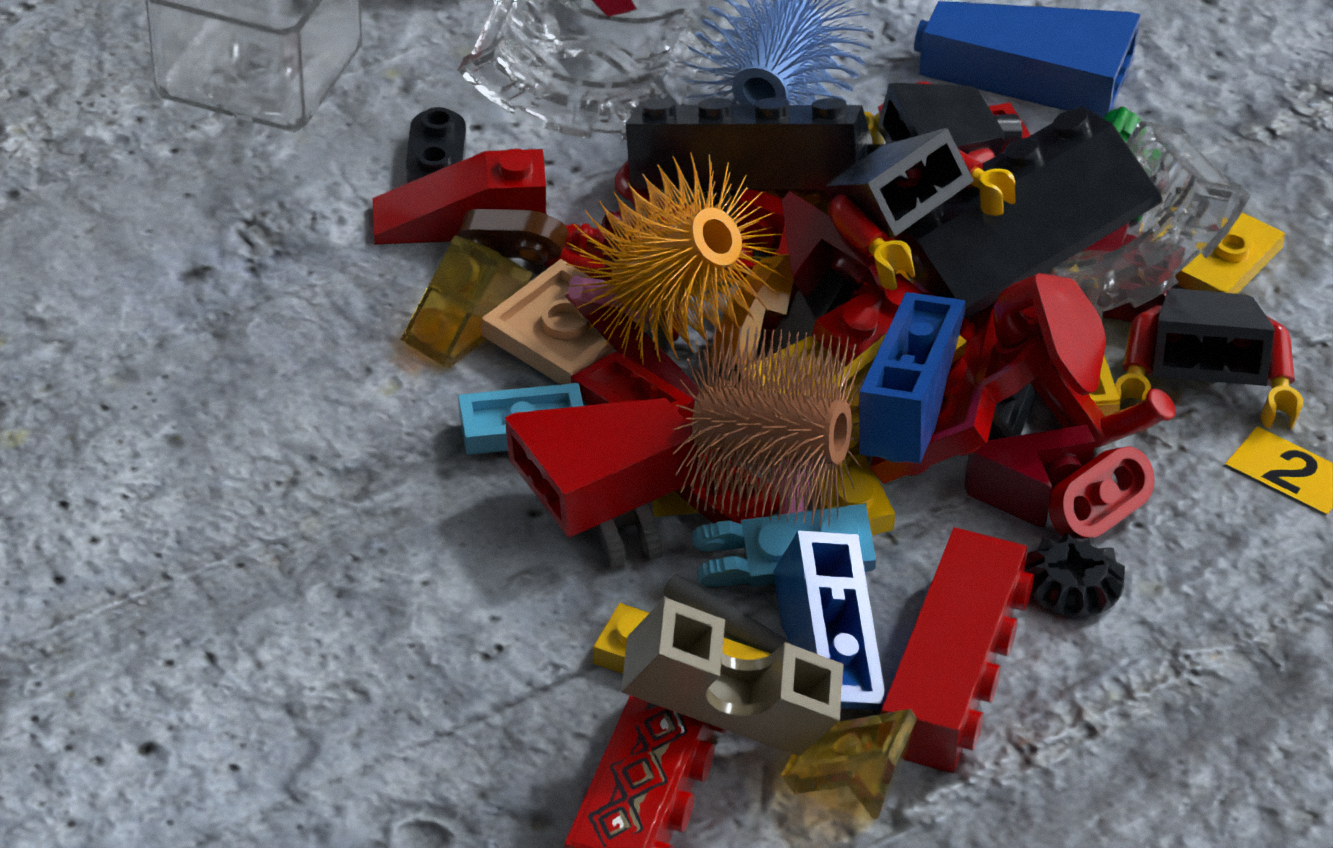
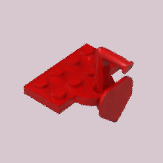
M1038 273L1011 284L1001 291L995 303L968 319L963 317L959 335L967 341L966 353L951 365L936 428L921 463L906 461L890 462L873 456L870 468L881 482L885 484L906 475H918L927 470L931 465L956 455L966 456L972 454L988 442L996 404L1016 394L1028 383H1031L1064 428L1088 425L1095 440L1094 448L1102 447L1146 430L1161 421L1172 420L1176 414V408L1171 398L1165 392L1153 388L1147 392L1146 399L1104 416L1089 395L1096 391L1098 387L1106 347V336L1102 321L1092 303L1073 279Z

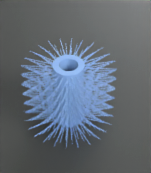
M723 0L730 3L742 17L728 16L723 9L721 11L718 7L713 8L710 6L708 9L712 11L711 13L718 14L715 16L725 17L734 27V30L719 28L718 25L716 26L708 19H702L701 21L703 24H706L704 26H708L710 29H717L713 31H719V34H722L727 42L713 41L707 39L701 32H695V36L698 39L710 42L706 44H712L723 55L703 53L688 45V49L696 52L694 54L707 57L705 59H710L723 68H706L686 62L683 63L689 65L687 67H694L692 69H703L699 72L709 71L706 74L714 73L728 79L716 81L680 79L686 80L685 82H702L692 85L709 83L699 87L717 84L715 86L725 85L722 88L732 86L731 89L718 93L685 97H699L692 100L713 96L708 98L711 99L725 94L720 97L723 98L730 93H733V95L728 99L733 101V105L737 101L738 105H754L755 102L766 98L786 99L789 101V105L791 103L794 105H811L813 101L817 100L814 95L828 96L829 98L840 97V99H843L841 96L830 94L820 82L836 83L839 87L841 86L845 91L848 90L849 92L854 89L851 85H847L849 83L837 81L839 78L834 79L826 69L843 70L851 78L854 77L855 79L860 76L858 72H853L855 70H850L851 67H841L845 65H839L831 56L849 57L862 65L866 63L864 59H860L861 57L853 56L857 54H846L851 52H843L844 49L840 50L830 43H850L872 49L870 46H865L867 44L859 43L863 41H852L858 39L844 40L851 36L839 38L838 36L840 35L833 36L830 35L833 32L829 34L826 32L837 30L873 32L867 31L869 28H858L864 26L848 27L857 23L842 27L837 26L844 23L833 27L830 26L838 21V18L870 13L851 15L862 12L863 10L841 15L853 10L850 9L828 18L839 11L837 10L823 19L820 18L830 9L851 0L834 5L841 1L838 0L823 10L821 9L832 0L828 1L825 5L822 4L818 10L815 8L823 0L819 2L815 0L812 4H810L812 0H773L774 4L770 0H761L762 3L756 0H746L751 8L737 4L736 0H734L735 3L730 0ZM837 19L827 26L822 25L826 21Z

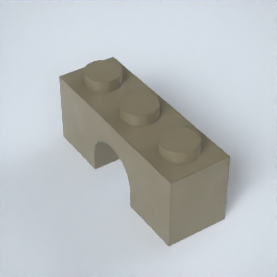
M666 597L628 635L622 693L799 757L840 721L843 663L786 642L774 653L764 658L745 660L730 657L722 653L725 619Z

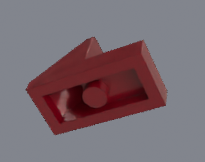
M788 191L782 199L790 269L792 277L803 297H809L830 267L839 276L855 286H859L862 281H865L882 292L884 287L879 282L874 256L865 257L839 233L828 214Z
M1088 425L988 440L987 444L982 445L977 451L968 455L964 483L965 490L969 496L1033 525L1045 527L1052 490L1058 483L1092 460L1095 440Z

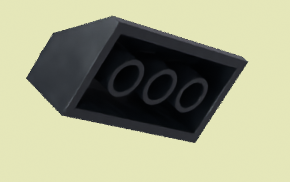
M656 98L637 105L625 124L629 178L633 189H648L642 174L655 187L664 189L662 176L657 165L660 166L674 186L679 189L678 172L672 156H674L690 189H694V170L691 152L701 189H709L710 154V164L712 162L711 177L714 171L712 187L715 181L713 189L723 188L727 163L729 162L726 181L729 172L730 176L725 189H728L730 184H732L730 189H739L745 175H747L740 189L747 187V190H825V185L873 152L872 137L863 106L846 105V101L840 98H822L813 101L811 105H789V101L782 98H766L755 102L754 105H732V101L725 98L706 99L700 101L698 105H676V102L672 99Z
M1080 106L1077 109L1059 114L1053 123L1031 136L1013 141L1002 153L983 163V171L1001 168L1009 170L1014 176L1016 203L1010 204L1004 201V213L1002 215L993 216L982 212L980 209L979 188L975 186L969 189L963 188L895 236L894 240L903 241L910 247L915 277H911L908 273L907 276L918 282L934 296L965 300L964 318L968 319L995 303L1001 291L1011 284L1038 273L1044 274L1161 204L1163 199L1160 191L1115 126L1087 108Z

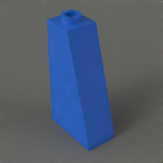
M938 1L929 21L921 20L916 31L914 51L921 53L919 75L963 86H972L979 90L1065 111L1083 106L1103 118L1105 114L1112 110L1134 58L1141 14L1127 11Z

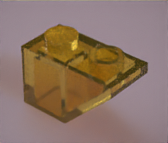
M455 235L400 340L440 365L451 368L487 340V338L482 336L481 318L529 282L533 273L488 246Z

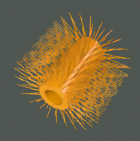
M690 152L694 170V195L674 156H672L678 172L679 191L660 166L657 165L662 176L664 193L642 174L647 184L650 202L640 196L629 183L628 185L634 199L635 211L623 203L616 193L613 192L618 201L622 221L612 215L599 200L615 234L599 225L585 210L588 217L594 222L612 248L595 241L579 227H577V230L583 233L581 235L590 239L587 241L598 246H594L595 248L605 252L602 254L608 255L615 262L593 256L567 242V244L577 248H573V250L588 255L579 256L600 261L588 263L605 264L611 267L594 270L565 263L566 265L590 270H573L576 272L607 274L583 278L611 277L612 279L600 283L569 285V287L611 284L579 292V294L613 286L606 293L591 299L592 301L577 307V309L616 293L617 296L590 313L591 315L603 306L605 307L618 299L593 324L595 325L620 300L622 302L604 321L623 303L625 304L604 332L605 334L620 315L605 346L627 306L630 310L619 325L632 310L620 335L621 338L629 323L621 347L623 348L627 337L623 358L625 357L633 317L639 311L640 318L634 329H636L640 322V329L636 340L641 330L638 350L641 343L640 358L642 355V365H644L643 331L646 314L653 334V342H655V350L657 349L659 362L661 358L658 349V322L675 357L679 361L674 348L672 326L689 346L692 353H694L689 340L688 325L696 330L706 341L703 326L704 317L714 327L716 324V329L722 335L718 309L729 317L739 330L731 300L742 307L755 321L739 287L754 296L769 311L741 272L758 280L779 296L775 290L769 287L770 285L765 283L762 278H759L755 272L751 271L738 259H745L759 264L784 277L777 273L779 272L778 270L763 265L771 264L752 259H762V257L747 256L743 253L752 251H741L743 247L787 257L762 250L778 249L746 246L766 244L768 242L742 243V240L753 237L783 235H746L772 227L740 234L744 228L759 222L758 220L775 212L737 227V223L757 210H753L734 222L757 198L755 197L733 219L731 217L747 201L730 216L728 215L747 189L746 187L733 204L747 175H745L726 213L722 211L732 198L731 196L721 209V205L732 185L730 184L723 197L730 176L729 172L726 181L729 162L727 163L721 198L718 206L716 205L713 208L714 197L712 196L715 181L712 187L714 171L711 177L712 162L710 164V154L709 191L706 204L695 163ZM686 186H687V188H688V190H689V192H690V194H691V196H692V198H693V204H692V202H691V199H690V196H689L688 191H687V189H686ZM671 189L673 190L674 194L676 195L677 199L679 200V204H678V202L676 201V199H675V197H674V195H673ZM684 189H685V191H686V194H687L688 200H689V202H690V205H689L688 202H687ZM702 202H703V205H704V209H703V210H702V208H701V203H702ZM620 231L623 233L627 240L623 238ZM610 240L619 248L620 251H617V249L613 246ZM612 269V273L603 272L599 270ZM732 269L736 270L740 274V276L747 283V285L740 279V277ZM726 281H729L730 285L732 286L736 294L733 292V290L730 288ZM733 284L736 285V287H737V289H738L740 295L738 294V292H737V290L735 289V287H734ZM717 292H719V293L721 294V296H722L724 302L722 301V299L720 298V296H719V294H718ZM649 309H651V318L648 311ZM662 313L664 314V317H665V320H666V324H665V322H664ZM659 315H660V317H661V319H662V322H663V325H664V327H665V330H664V328H663V326H662V324H661V322H660Z

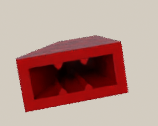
M667 398L515 412L504 417L509 461L568 538L682 488L692 461L688 467L686 466L698 448L695 445L679 473L675 476L695 441L693 439L684 444L673 454L693 434L692 425L676 430L672 429L692 423V419H686L690 418L688 416L683 418ZM699 457L695 459L685 486L693 481ZM700 470L695 481L700 480Z

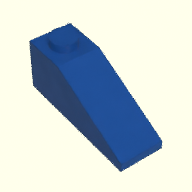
M905 292L859 391V454L880 457L890 462L906 461L921 463L936 428L965 313V300Z
M797 531L773 570L781 626L788 641L794 646L843 663L841 708L882 710L886 696L858 534Z

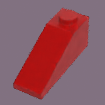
M515 148L484 151L372 198L374 245L459 242L457 235L464 214L472 209L531 210L546 214V178L543 149L523 150Z

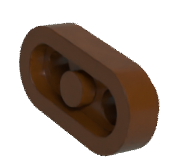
M472 209L465 212L457 237L466 246L465 251L473 258L481 261L496 262L499 258H521L531 263L542 264L547 262V259L561 256L568 235V229L556 218L537 211Z

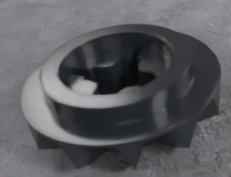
M1067 532L1059 542L1042 538L1037 550L1027 553L1024 572L1034 574L1031 597L1050 611L1073 617L1092 616L1111 608L1123 593L1125 566L1116 562L1114 548H1097L1093 536H1090L1084 542L1074 541ZM1067 565L1077 566L1078 571L1084 574L1081 585H1078L1077 579L1073 578L1070 570H1065Z

